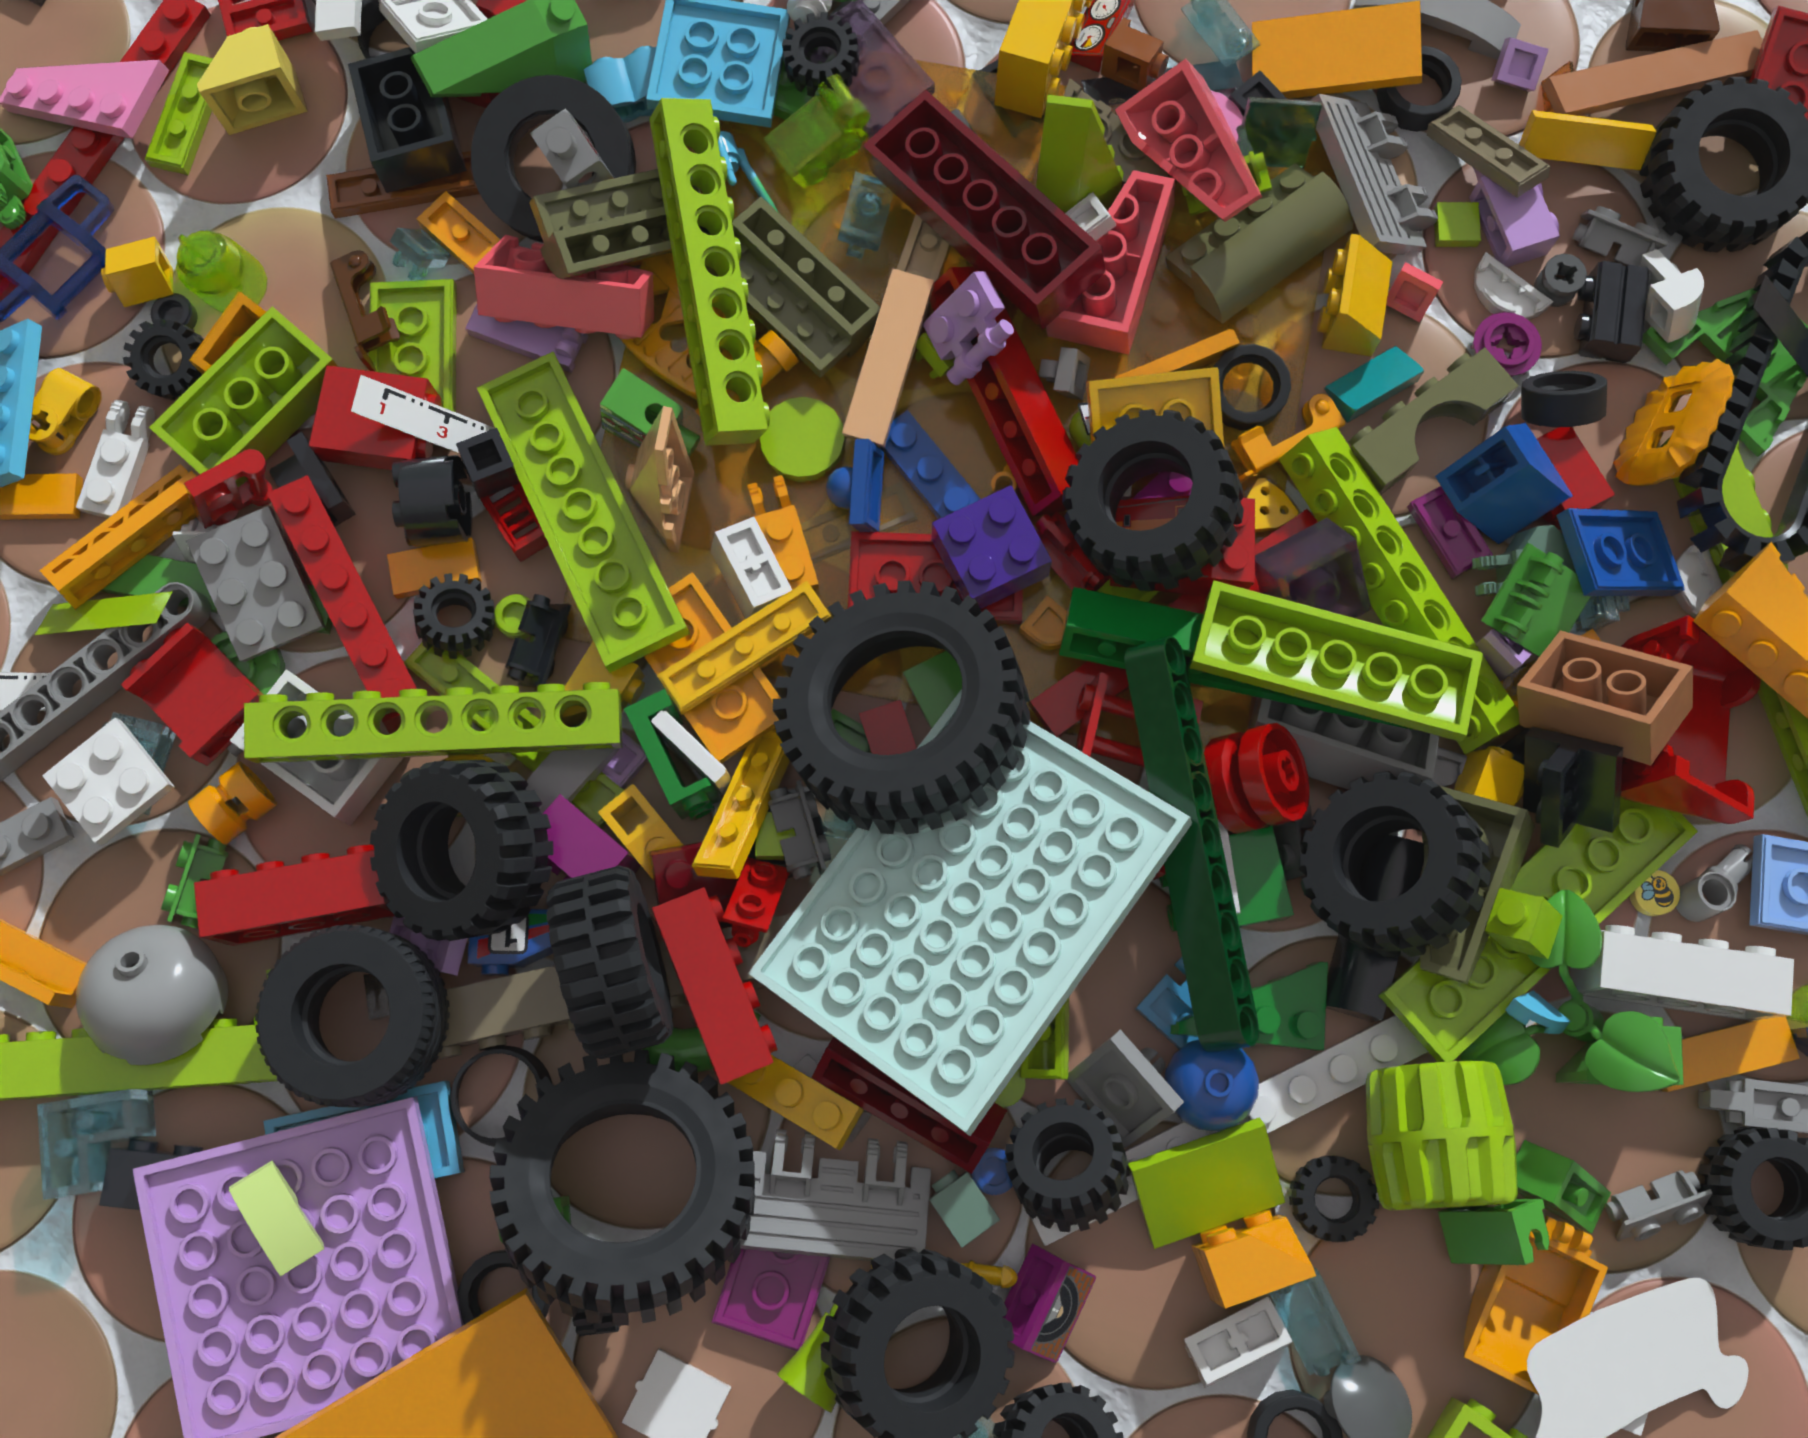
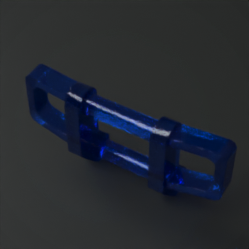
M71 176L51 195L35 207L37 213L0 248V274L17 286L0 302V323L7 319L30 297L59 321L68 312L65 307L105 267L106 248L92 235L113 213L114 206L105 194L81 176ZM85 192L96 200L98 205L79 225L63 213L60 208L77 193ZM51 224L91 256L53 295L13 263Z

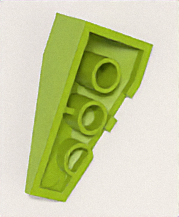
M1048 94L1036 188L1064 213L1092 192L1105 209H1108L1121 191L1124 173L1121 166H1116L1114 162L1115 151L1112 145H1107L1105 141V128L1093 100Z

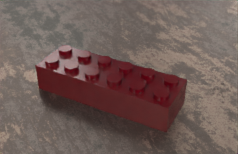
M926 89L862 145L872 174L975 269L986 271L992 284L1042 330L1106 272L1102 246Z

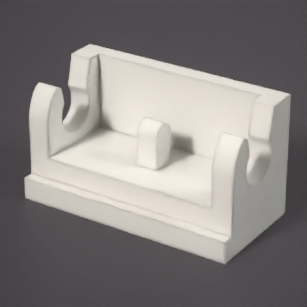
M755 517L714 533L710 552L745 619L792 590Z
M1268 1296L1185 1338L1184 1342L1187 1354L1192 1358L1204 1388H1207L1288 1347L1292 1343V1339Z

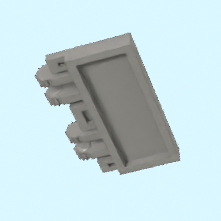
M1317 94L1306 105L1360 236L1383 253L1404 255L1410 250L1421 252L1427 248L1420 231L1433 226L1438 217L1435 210L1417 207L1429 198L1426 188L1409 184L1401 186L1391 159L1403 154L1408 149L1405 138L1388 135L1398 127L1396 117L1376 111L1371 113L1367 103Z
M776 1129L771 1174L765 1173L767 1152L753 1151V1161H755L754 1214L750 1215V1231L747 1240L740 1239V1249L871 1261V1259L882 1254L895 1259V1252L899 1249L911 1248L918 1253L925 1249L931 1169L911 1167L910 1187H905L907 1142L897 1141L894 1147L893 1182L876 1180L877 1162L880 1158L879 1139L868 1138L864 1183L857 1182L859 1161L829 1158L819 1159L818 1178H811L815 1136L809 1132H805L801 1143V1173L782 1171L784 1153L787 1151L788 1145L787 1130Z

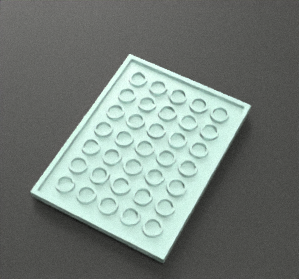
M962 689L918 748L937 737L950 723L959 706ZM1031 721L1029 725H1023L1027 735L1024 748L1014 746L1019 758L1014 770L1003 765L1000 766L1006 782L999 790H996L987 783L983 789L989 800L979 808L971 798L964 802L962 805L967 816L956 821L951 811L942 813L940 816L944 827L934 830L930 829L925 819L918 820L919 833L906 834L899 822H895L894 834L880 833L874 822H872L869 831L857 827L748 972L750 976L969 1136L974 1132L1192 825L1190 816Z

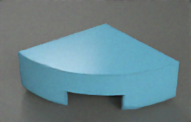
M1534 990L1514 998L1505 1010L1507 1014L1524 1025L1529 1020L1545 1026L1544 1033L1560 1034L1571 1022Z

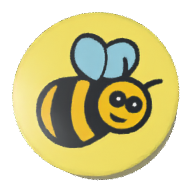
M1657 870L1629 897L1632 905L1640 913L1647 916H1660L1671 912L1677 906L1680 899V889L1676 880L1670 874Z

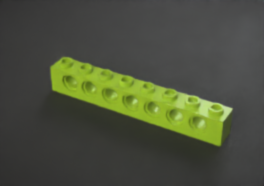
M661 98L649 120L705 446L755 443L768 430L770 410L768 404L763 402L761 392L763 370L760 361L756 360L753 346L756 330L753 320L748 317L746 306L748 301V284L746 279L741 277L739 266L741 244L739 239L734 237L732 225L734 204L732 198L727 197L725 185L727 164L725 158L720 157L718 145L720 137L719 120L716 116H713L711 99ZM686 146L693 148L696 153L689 151ZM692 185L701 189L704 194L695 191ZM699 226L705 227L711 235L703 233ZM705 266L714 269L717 272L718 277L710 274ZM712 307L720 309L726 318L719 317ZM719 348L726 349L731 354L733 360L725 358ZM726 389L734 391L739 396L740 402L732 400L727 394Z
M1337 427L1307 435L1279 459L1385 627L1481 652ZM1484 656L1482 657L1467 736L1462 742L1457 741L1465 755L1488 744L1519 725V710Z
M608 682L584 683L583 690L565 691V685L541 684L537 686V692L520 693L518 686L503 685L491 687V694H473V688L453 687L445 689V695L427 696V690L404 689L399 691V697L381 698V692L356 691L352 693L353 699L334 700L333 693L324 692L306 694V701H288L287 695L266 694L260 695L259 702L244 703V758L254 763L623 748L621 694L618 689H610V683ZM574 705L584 707L587 710V717L583 724L578 727H568L563 723V714L567 708ZM527 707H535L541 712L539 723L531 729L520 728L517 723L519 713ZM481 709L492 710L494 712L492 726L484 731L474 730L472 727L474 714ZM435 711H445L448 716L446 727L437 733L428 732L426 728L428 716ZM388 713H399L401 717L399 729L393 734H382L380 730L382 718ZM351 714L354 718L352 731L345 736H336L334 732L335 721L342 715ZM297 716H304L307 721L305 732L298 738H290L287 732L289 722Z

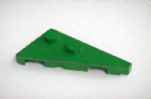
M1313 962L1287 976H1280L1268 981L1267 984L1261 987L1252 988L1259 1024L1257 1044L1324 1051L1328 962ZM1193 1013L1183 1017L1176 1024L1171 1025L1170 1034L1198 1037Z

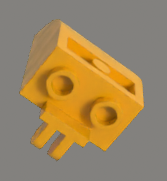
M1549 1216L1545 1217L1549 1235L1548 1250H1538L1535 1245L1533 1232L1531 1231L1529 1235V1241L1533 1247L1534 1262L1527 1265L1484 1264L1472 1297L1464 1336V1358L1539 1395L1527 1372V1358L1530 1350L1544 1338L1590 1314L1608 1270L1607 1266L1590 1258L1592 1251L1589 1248L1593 1241L1592 1235L1581 1230H1575L1574 1226L1566 1222L1557 1221Z

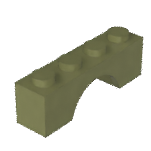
M1485 347L1472 357L1468 353L1460 356L1447 368L1449 372L1447 376L1440 381L1432 377L1416 390L1414 394L1417 398L1407 405L1402 401L1398 402L1382 416L1384 421L1374 430L1368 425L1349 440V444L1352 446L1351 450L1380 495L1406 477L1419 461L1415 446V433L1419 424L1431 418L1445 416L1461 419L1474 426L1504 404L1519 386Z

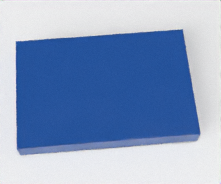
M1567 508L1557 514L1584 596H1674L1685 590L1657 511Z

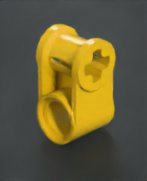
M61 368L49 372L44 378L40 390L34 397L29 440L37 442L43 451L51 455H62L68 452L73 447L75 440L88 420L98 410L102 399L100 388ZM32 420L40 424L39 428L32 423ZM56 434H61L64 437L63 440L58 438Z

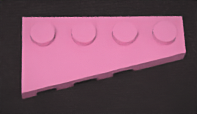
M160 60L16 68L0 96V105L11 113L132 139L169 70Z

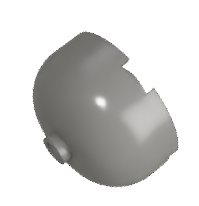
M169 925L141 926L125 931L110 939L89 959L80 975L76 990V1008L79 1019L95 1045L102 1053L126 1059L130 1065H150L164 1062L195 1047L203 1040L200 1034L211 1024L217 1013L223 1014L228 999V981L225 972L209 946L195 934Z

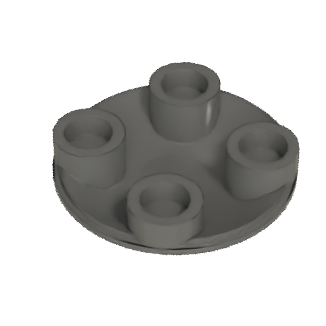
M1358 1355L1344 1360L1337 1367L1331 1380L1330 1390L1324 1395V1406L1327 1413L1337 1420L1348 1438L1409 1437L1412 1427L1410 1401L1403 1384L1387 1365L1373 1357Z

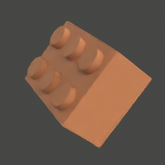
M1560 630L1517 684L1519 725L1530 729L1532 726L1624 747L1623 757L1652 765L1693 708V666Z

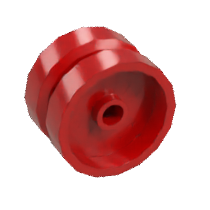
M1277 722L1247 729L1245 733L1237 732L1212 738L1205 747L1204 756L1216 815L1225 829L1238 834L1263 828L1266 824L1273 826L1299 820L1307 811L1310 796L1309 776L1297 741L1287 728Z

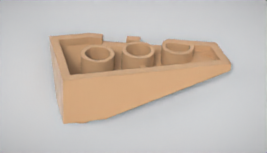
M663 406L638 449L635 464H629L627 468L625 485L626 489L630 490L636 506L668 550L679 553L694 470L673 408Z

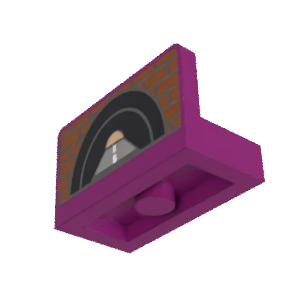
M1032 1243L1017 1274V1282L1011 1287L1004 1302L1007 1313L1003 1318L1010 1321L1013 1326L1014 1339L1010 1341L1011 1343L1027 1352L1056 1363L1092 1289L1096 1276Z

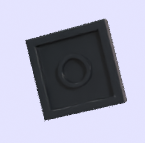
M1531 727L1525 735L1523 809L1536 813V823L1541 824V844L1559 848L1575 824L1613 833L1619 824L1624 747Z

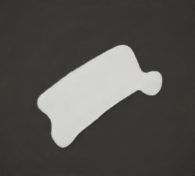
M1688 1278L1599 1309L1536 1343L1530 1350L1527 1358V1372L1538 1391L1542 1408L1540 1424L1535 1438H1606L1652 1410L1700 1389L1706 1390L1718 1407L1728 1409L1734 1406L1740 1400L1746 1388L1749 1370L1747 1362L1742 1357L1736 1355L1726 1356L1720 1352L1717 1306L1711 1285L1701 1278Z

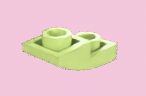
M273 1160L229 1186V1192L280 1277L324 1250L323 1241L298 1205L297 1196Z

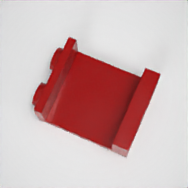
M188 622L182 628H177L165 637L163 645L152 656L138 662L131 669L130 676L120 684L126 691L142 698L179 737L182 742L178 746L191 759L206 766L232 744L230 739L244 723V703L259 702V696L264 695L205 633Z

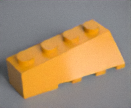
M1770 542L1704 602L1693 622L1808 719V597L1803 592L1805 589L1795 573L1790 574L1779 559L1781 554L1773 543Z

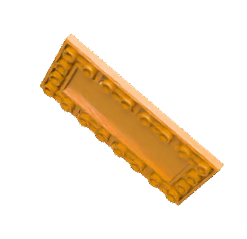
M525 1288L274 1438L619 1437L530 1292Z

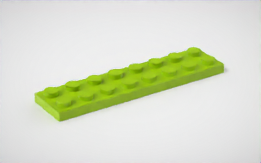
M554 351L477 387L489 416L501 435L514 464L518 479L609 673L689 635L690 632Z
M1621 798L1619 824L1613 833L1575 824L1559 848L1543 844L1522 863L1511 890L1544 897L1548 900L1558 891L1568 889L1588 904L1600 924L1688 842L1698 830L1682 813ZM1489 936L1468 984L1422 970L1420 968V958H1418L1378 996L1437 1062H1452L1506 1012V1008L1514 998L1525 994L1551 969L1536 965L1527 954L1504 949Z

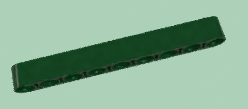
M1167 636L1127 648L1124 662L1149 791L1151 794L1190 816L1192 825L1165 861L1164 867L1197 1035L1200 1044L1207 1052L1252 1047L1257 1044L1259 1039L1258 1018L1186 661L1182 647L1177 639L1173 636Z

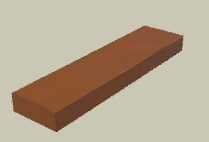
M471 151L462 152L467 171L386 193L373 167L326 175L331 213L336 219L430 203L438 199L445 191L454 198L480 194L472 172Z

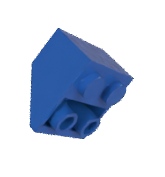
M1526 423L1503 427L1435 476L1456 511L1497 544L1505 542L1573 497Z

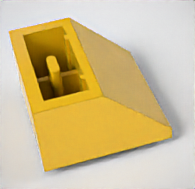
M1357 234L1350 235L1344 249L1336 250L1333 266L1328 268L1326 272L1323 293L1329 294L1326 307L1322 306L1317 332L1324 333L1322 349L1371 357L1382 337L1392 261Z

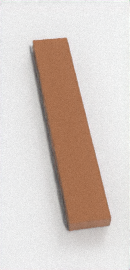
M1758 30L1551 76L1542 86L1555 113L1584 116L1700 89L1704 84L1714 80H1720L1724 83L1729 77H1751L1763 40Z

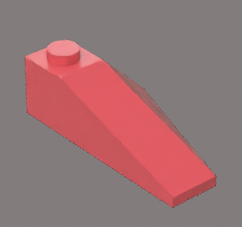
M1186 58L1115 109L1131 142L1224 222L1262 198L1222 110L1205 79Z

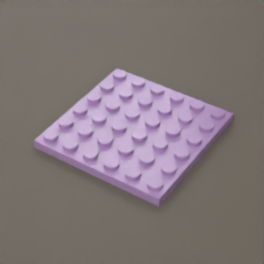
M417 1096L132 1169L184 1438H260L286 1431L464 1325L457 1295L458 1285ZM272 1160L297 1196L298 1205L324 1244V1250L281 1277L255 1238L229 1192V1186Z

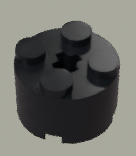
M458 455L393 462L392 477L395 487L399 490V501H393L392 514L395 526L397 528L404 527L407 544L418 547L467 542V536H470L472 533L473 514L470 492H465L463 484L459 480L467 479L466 470L461 458Z

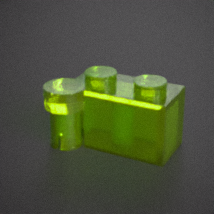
M838 74L827 78L834 88L833 91L827 87L825 82H822L818 87L820 96L815 95L764 137V140L789 177L804 189L809 185L822 181L833 165L841 159L854 155L860 149L862 142L869 137L864 126L870 120V112L861 99L853 97L844 84L842 77Z

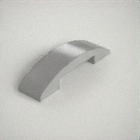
M1356 0L1353 9L1419 0ZM1420 0L1421 23L1470 39L1471 42L1468 50L1497 60L1504 40L1510 37L1516 39L1521 26L1513 16L1489 0Z
M620 748L552 751L527 779L529 785L526 790H535L542 802V805L539 807L542 814L559 794L571 803L589 780L594 781Z

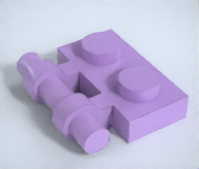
M986 271L973 272L922 324L940 359L949 360L955 357L954 366L947 372L949 381L954 385H959L966 378H973L982 369V362L989 356H995L1006 346V340L1014 332L1013 326L1007 320L1002 319L998 323L995 320L1005 309V306ZM979 334L978 343L973 347L971 341Z

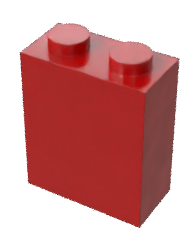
M326 365L309 447L322 461L392 470L393 462L432 456L433 443L351 412L361 375L442 407L441 397L428 378Z

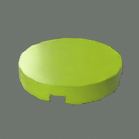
M809 397L787 399L774 406L770 411L768 430L760 437L762 455L770 467L785 479L797 482L817 480L826 475L825 472L831 470L841 460L845 447V438L842 434L843 423L835 410L821 400Z

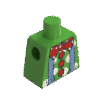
M624 368L600 403L602 428L637 448L641 446L663 406L673 408L689 457L694 452L701 436L682 425L683 408L678 403Z

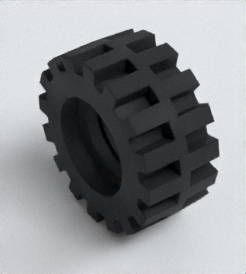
M1333 1155L1314 1158L1308 1161L1304 1167H1300L1296 1172L1295 1180L1291 1181L1290 1189H1292V1194L1289 1196V1204L1292 1205L1294 1210L1292 1214L1305 1231L1319 1239L1331 1242L1352 1241L1354 1237L1365 1234L1368 1231L1366 1229L1368 1225L1373 1224L1377 1218L1374 1216L1375 1209H1379L1380 1201L1376 1200V1193H1378L1376 1184L1372 1183L1370 1179L1372 1177L1371 1174L1360 1167V1164L1354 1160ZM1329 1178L1342 1180L1348 1185L1352 1193L1353 1201L1350 1210L1346 1215L1338 1219L1325 1217L1319 1212L1315 1203V1193L1318 1186Z

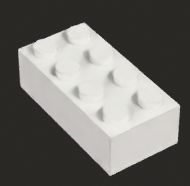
M1606 925L1605 930H1601L1602 948L1595 964L1587 969H1570V976L1583 996L1748 1021L1791 1016L1794 959L1776 956V949L1770 947L1746 946L1745 951L1730 950L1729 942L1723 940L1699 939L1698 944L1683 943L1682 935L1676 933L1652 932V937L1636 936L1635 928Z

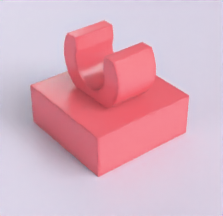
M1405 262L1388 292L1386 305L1420 323L1442 286L1443 281Z

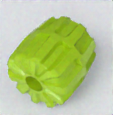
M1489 1061L1421 1063L1386 1067L1368 1073L1366 1078L1367 1140L1378 1197L1383 1208L1388 1210L1500 1205L1516 1201L1518 1185L1514 1127L1501 1072L1495 1063Z

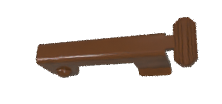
M356 250L331 261L330 266L357 346L354 347L355 351L367 369L376 372V367L367 353L392 341H399L400 335L395 320L388 317L385 307L380 306L376 311L366 315L359 290L362 285L373 279L376 274V266L364 251Z

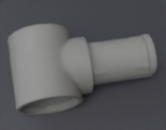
M1735 845L1731 852L1717 866L1708 867L1699 877L1680 886V899L1676 906L1679 913L1687 920L1702 922L1733 907L1736 902L1738 884L1752 871L1753 855L1747 861L1744 859L1752 850L1745 845ZM1703 893L1706 895L1708 901H1706V899L1704 898Z

